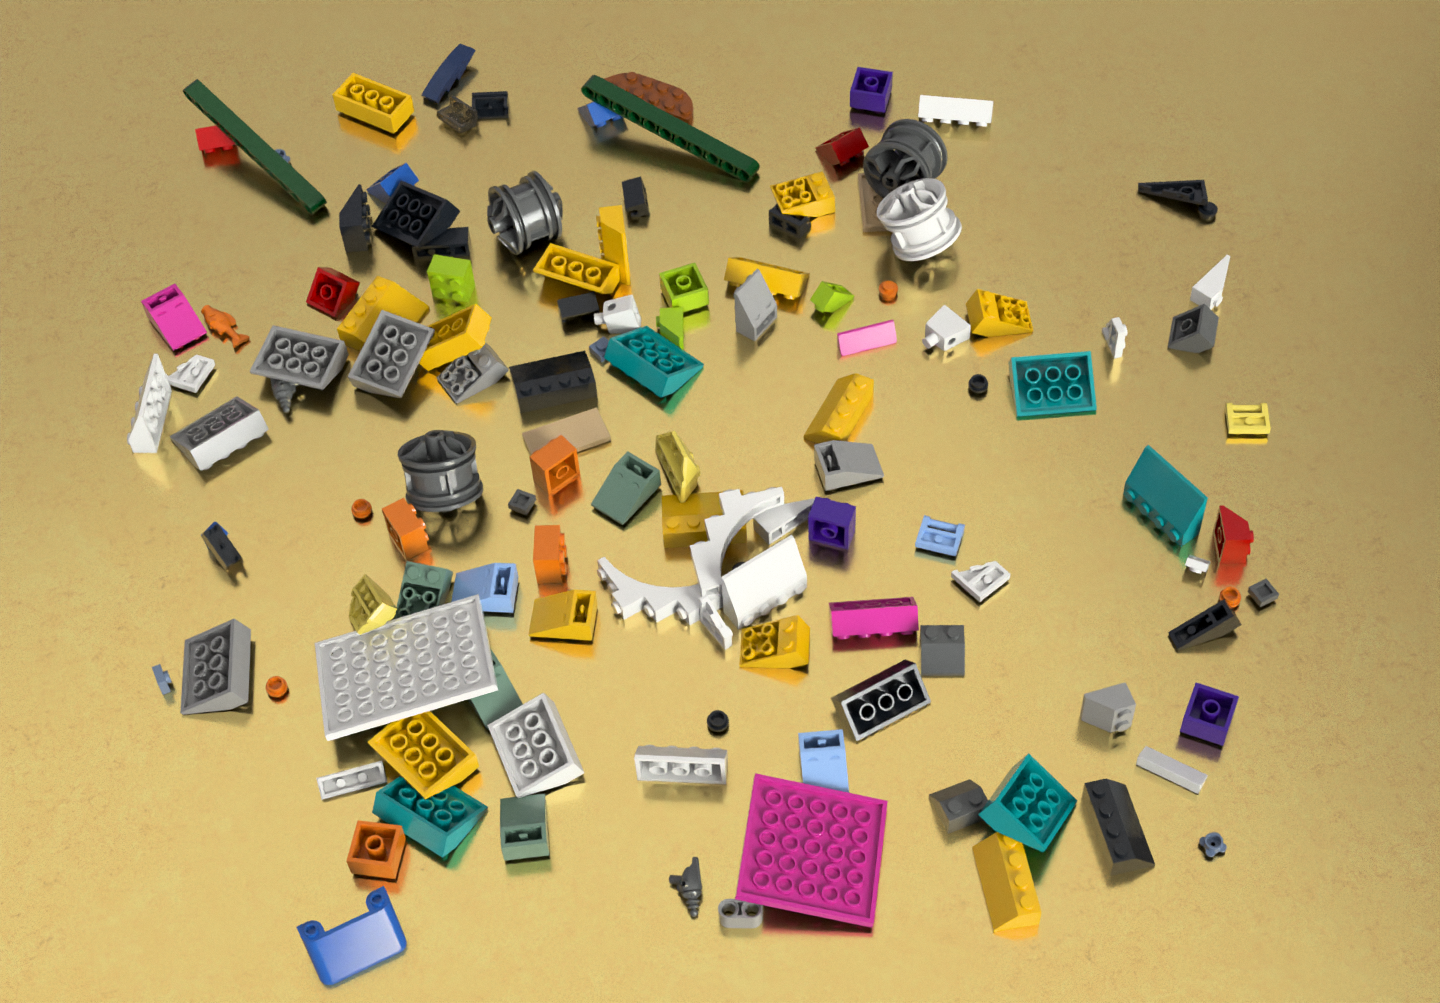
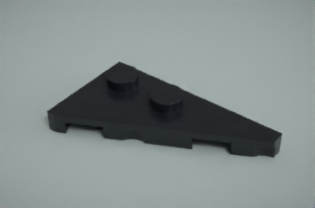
M1204 180L1138 183V192L1208 206Z

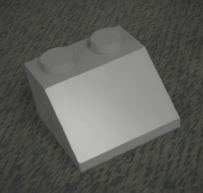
M1126 682L1084 694L1080 712L1081 720L1110 733L1125 731L1131 727L1136 703Z

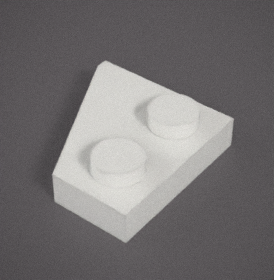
M1117 317L1112 318L1106 324V327L1101 330L1114 359L1122 357V352L1125 348L1124 340L1125 336H1127L1126 325L1122 324L1120 318Z
M195 355L188 362L176 367L177 371L169 376L166 374L168 382L172 386L196 393L214 368L215 362L213 359Z
M993 561L984 565L971 566L970 570L962 572L954 570L951 572V577L975 599L981 602L1009 580L1010 573L999 563Z
M702 596L699 598L700 620L726 650L732 646V631L725 625L708 596Z

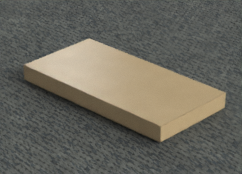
M858 173L863 232L888 231L877 217V208L884 198L872 189L864 173Z
M597 407L522 433L530 455L560 435L565 437L577 449V452L611 441V436Z

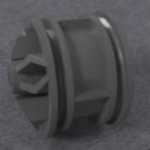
M913 119L897 120L888 126L881 141L866 154L863 162L864 174L872 189L882 198H885L890 192L908 182L925 178H937L947 165V149L941 137L928 125Z
M537 171L529 172L527 176L521 177L519 184L509 188L503 184L499 187L492 186L488 190L487 222L493 234L499 232L497 238L515 255L528 249L534 240L541 238L544 241H548L562 236V200L557 192H551L553 187Z
M432 430L402 445L398 450V459L402 464L406 481V502L408 504L411 503L416 510L449 512L478 499L483 493L484 488L477 471L475 439L471 435L462 432Z

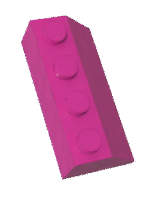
M914 597L829 603L831 632L833 637L837 636V639L850 638L849 635H858L860 638L870 637L871 634L877 633L880 636H890L892 632H901L903 635L913 634L914 631H919L918 606Z

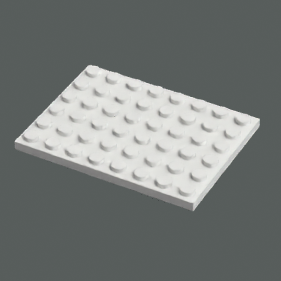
M479 594L387 621L384 626L361 635L353 631L315 643L324 733L327 741L498 690Z

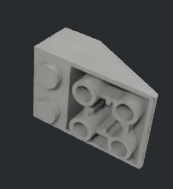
M756 269L752 275H748L746 281L740 287H737L734 292L736 332L753 341H756L777 318V304L760 270Z
M485 342L481 349L455 359L437 379L458 404L494 385L509 369L491 346Z
M832 440L814 445V460L825 491L884 477L873 444Z

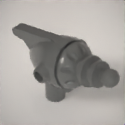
M270 378L274 397L279 401L283 411L288 413L291 406L290 399L296 391L295 386L300 384Z
M693 857L692 864L685 868L682 876L670 875L669 883L677 885V890L688 900L686 904H689L688 909H691L690 915L695 917L698 915L696 908L699 907L697 905L699 900L697 898L702 893L699 859L698 857Z

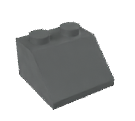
M1205 304L1174 316L1168 347L1193 353H1200L1214 347L1219 317Z
M920 625L921 676H965L964 625Z
M971 779L929 794V798L948 834L983 821L978 814L986 805L988 799L981 786Z

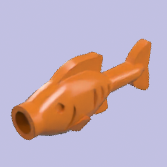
M205 305L202 308L201 313L204 315L210 329L217 330L219 335L223 333L228 334L232 338L233 348L249 340L248 335L238 334L231 328V326L236 325V320L230 314L212 308L210 305Z

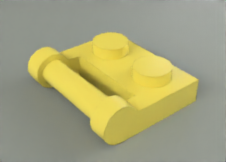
M1232 402L1225 403L1228 434L1270 433L1271 427L1267 403H1260L1259 405H1233Z

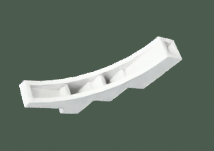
M771 487L765 491L749 492L741 496L740 489H729L719 493V502L723 515H714L704 519L708 541H699L694 545H690L691 559L701 596L707 595L709 598L722 595L721 568L725 552L731 540L742 526L752 518L770 508L784 504V491L782 487Z
M605 557L597 560V574L602 581L605 580L607 582L608 589L612 594L613 602L611 606L614 612L620 614L624 620L643 609L656 622L675 612L678 613L682 620L685 619L689 625L700 620L699 598L702 596L698 584L685 587L654 586L626 576L616 569ZM723 595L709 597L716 611L723 607Z

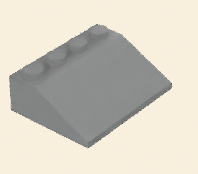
M381 310L348 375L352 386L370 393L402 398L435 329Z
M273 325L250 369V373L323 390L342 370L349 354L345 342L342 340Z
M236 396L174 433L170 438L187 459L201 471L209 469L216 461L227 458L234 450L245 447L249 441L262 437L269 428L259 409Z
M232 619L185 640L181 714L230 710L248 702L250 628L236 619Z

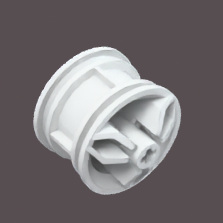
M925 178L908 182L890 192L880 202L877 208V217L888 231L893 232L891 242L893 244V251L899 259L918 261L930 258L947 249L959 237L962 225L954 212L946 208L948 199L945 186L941 181Z

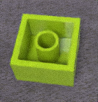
M434 254L427 270L432 297L469 303L475 288L471 260Z
M696 263L659 273L660 289L669 308L683 307V312L709 305L708 288Z

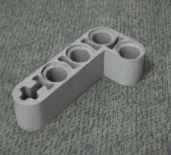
M724 899L718 906L719 922L726 928H756L760 926L763 920V905L735 899ZM727 911H732L734 913L730 916L724 915V913ZM752 911L757 913L755 916L747 915V913Z

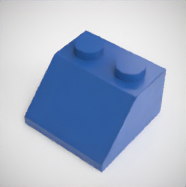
M594 101L577 108L590 127L596 125L599 128L606 125V121L611 118L612 121L623 118Z
M404 163L391 169L366 190L386 204L401 180L414 185L419 179L409 165Z

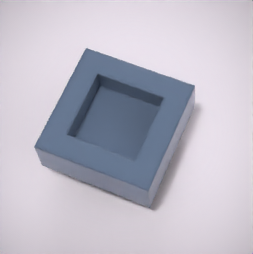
M604 336L589 346V351L601 362L606 360L604 356L609 342Z
M160 664L153 666L152 669L162 694L171 692L168 684L172 680L168 670L163 672Z

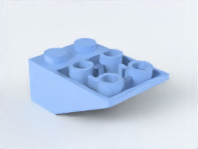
M492 563L456 573L451 602L479 594L483 611L513 613L519 578L516 564Z
M843 729L798 733L802 783L849 793Z

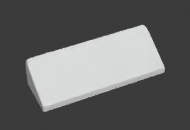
M1145 746L1141 751L1136 765L1199 794L1208 775L1148 746Z
M382 761L316 778L322 800L387 782Z

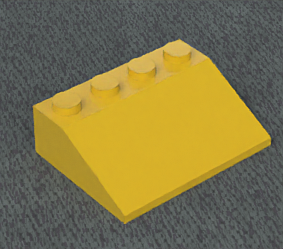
M377 276L337 328L340 340L345 342L346 346L361 351L381 310L419 323L430 308L394 281Z
M723 492L693 493L683 503H680L677 495H663L662 527L664 548L690 547V545H694L699 541L707 542L708 538L704 519L714 515H723L719 502V493ZM746 524L737 532L730 544L747 543Z
M430 711L391 722L368 741V744L424 799L462 782L479 767L476 754Z

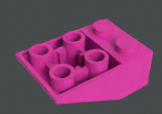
M176 284L141 301L146 316L173 351L207 333L188 300Z

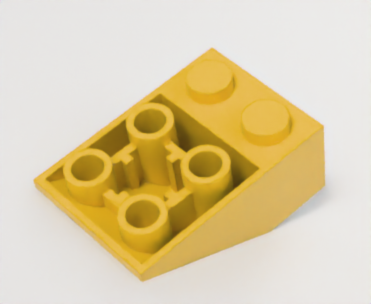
M823 171L770 186L782 214L820 217L835 212V196Z
M977 289L966 302L971 331L974 334L993 337L1032 333L1034 331L1027 301Z
M570 590L535 599L528 635L531 637L592 641L598 606L596 591Z
M799 615L742 629L739 666L790 669L809 664L810 627Z

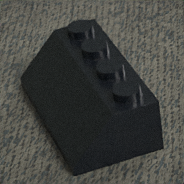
M906 659L831 697L838 717L855 741L931 703L916 663Z
M1107 778L1084 783L1082 798L1110 876L1155 866L1126 785Z

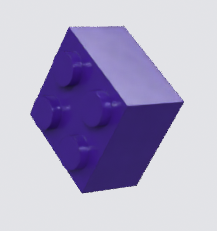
M857 67L850 89V107L885 112L892 90L893 72Z
M816 496L808 515L809 540L848 550L856 529V506Z
M1196 682L1180 732L1223 746L1239 696Z

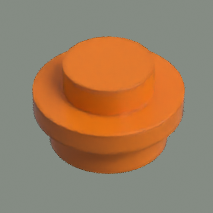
M884 281L879 285V293L883 298L891 299L898 292V286L893 281Z
M358 499L353 503L351 511L356 518H365L371 514L372 506L367 500Z
M1226 587L1220 592L1219 600L1225 599L1231 607H1236L1241 601V594L1234 587Z
M273 676L268 679L265 688L268 695L279 697L287 691L288 685L285 679L280 676Z

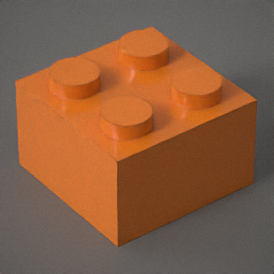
M562 435L550 440L547 445L534 451L529 456L533 481L548 495L580 474L577 449Z
M402 498L382 508L387 531L406 560L429 550L427 544L429 537L424 530L426 525L421 517H416V510L411 503L408 504Z
M537 525L534 531L533 564L537 584L562 583L563 575H566L567 572L566 562H564L565 558H567L565 533H561L560 525Z
M358 820L346 860L352 874L395 879L406 840L402 826Z

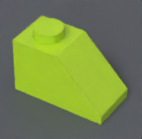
M821 281L810 301L815 304L814 308L819 312L833 313L851 301L854 295L842 285Z
M683 307L660 308V316H656V328L660 327L661 336L684 350Z

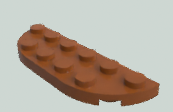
M635 72L621 73L604 78L610 83L690 125L694 114L693 103L689 95L682 89L641 74H636Z

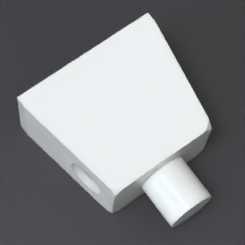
M633 295L605 301L603 312L594 314L595 324H606L611 334H623L641 328V316Z
M943 305L926 323V337L922 339V342L928 349L936 345L941 350L946 351L970 338L971 325L946 305Z

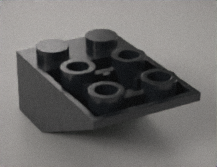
M358 184L339 213V228L346 253L368 251V243H371V234L368 229H371L370 218H367L368 215H371L370 206L366 204L367 193L366 191L363 192L361 184Z

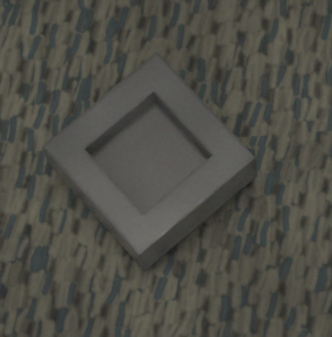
M517 489L508 503V508L527 515L536 501V496Z
M1267 578L1248 588V593L1260 607L1278 599L1279 593Z

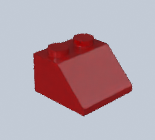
M217 126L195 129L199 151L204 150L205 154L213 153L215 148L221 147L223 151L233 149V145H236Z
M859 127L843 131L818 145L815 149L830 164H840V166H843L850 162L849 158L863 155V150L867 149L869 145Z
M318 267L306 303L333 317H338L354 301L360 282L333 268Z
M1220 505L1213 529L1219 564L1245 563L1247 555H1250L1251 552L1250 543L1254 542L1253 530L1249 529L1248 521L1224 505Z

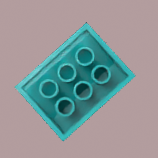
M648 326L610 338L604 356L611 365L618 367L627 376L634 378L642 386L647 387L660 397L674 393L704 366L702 362Z
M1091 351L1011 357L1009 360L1010 383L1017 417L1097 410Z
M1147 445L1125 482L1123 495L1129 502L1137 506L1143 515L1149 517L1157 528H1161L1171 541L1176 542L1182 547L1199 535L1208 497L1150 445Z
M1028 753L1010 769L978 815L995 831L1044 852L1077 803V800Z
M399 776L376 792L372 813L389 824L401 825L404 834L443 858L459 845L485 814L488 806L454 785L424 799L404 778Z

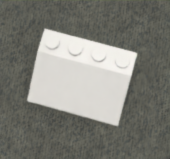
M158 354L153 355L143 385L139 388V401L135 404V416L131 419L132 428L131 432L127 435V443L131 446L133 453H157L172 393Z
M792 535L721 577L723 610L739 630L743 626L750 625L761 615L768 614L774 607L786 603L789 598L802 593L807 588V574Z
M545 693L540 694L487 725L517 798L566 784L584 774L556 705Z

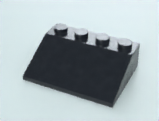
M401 180L372 227L420 249L451 227L460 210L447 199Z
M585 350L509 367L520 413L598 397L596 381Z

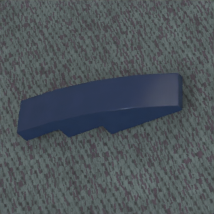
M459 44L439 66L421 96L424 99L439 104L445 91L449 92L455 80H460L476 50Z

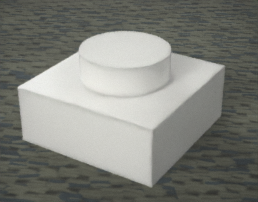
M1189 555L1185 566L1190 567V571L1201 574L1202 571L1206 572L1208 570L1210 561Z

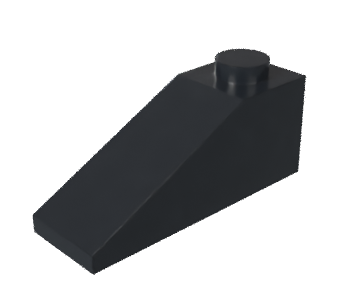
M448 228L420 249L412 246L414 260L432 259L434 254L447 257L470 256L471 238L469 228Z
M1223 599L1168 633L1177 650L1180 651L1224 636L1242 624L1233 608Z

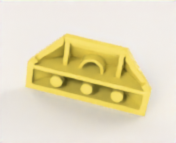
M675 431L656 435L655 452L680 503H683L697 486L700 468L695 464L692 452L688 451L685 443Z
M364 574L351 591L353 598L349 609V619L356 632L360 635L384 626L387 621L393 619L397 610L390 596L369 576Z

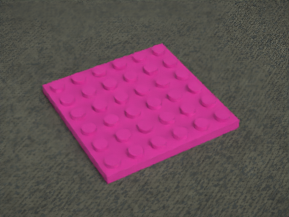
M755 773L735 900L872 928L875 917L888 801Z

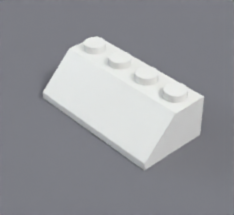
M920 95L918 117H921L922 121L926 122L940 119V123L951 124V120H957L958 124L962 125L976 122V126L987 127V123H991L994 102Z
M654 745L638 746L634 760L637 780L726 784L727 750L720 748L700 749L698 747L678 748L676 746L656 747Z

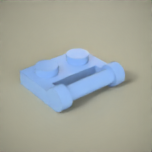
M924 515L915 547L956 556L965 524H951L934 520L930 516Z

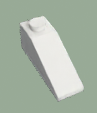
M1226 255L1192 287L1191 301L1199 306L1205 304L1210 309L1214 306L1217 307L1221 303L1230 260L1229 255Z
M815 498L786 503L758 514L753 518L754 530L770 545L808 519Z

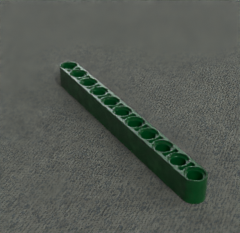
M592 75L581 88L582 94L588 99L744 182H749L760 168L759 163L748 155L597 75Z
M196 79L182 90L192 104L310 214H315L327 204L324 196L201 81Z

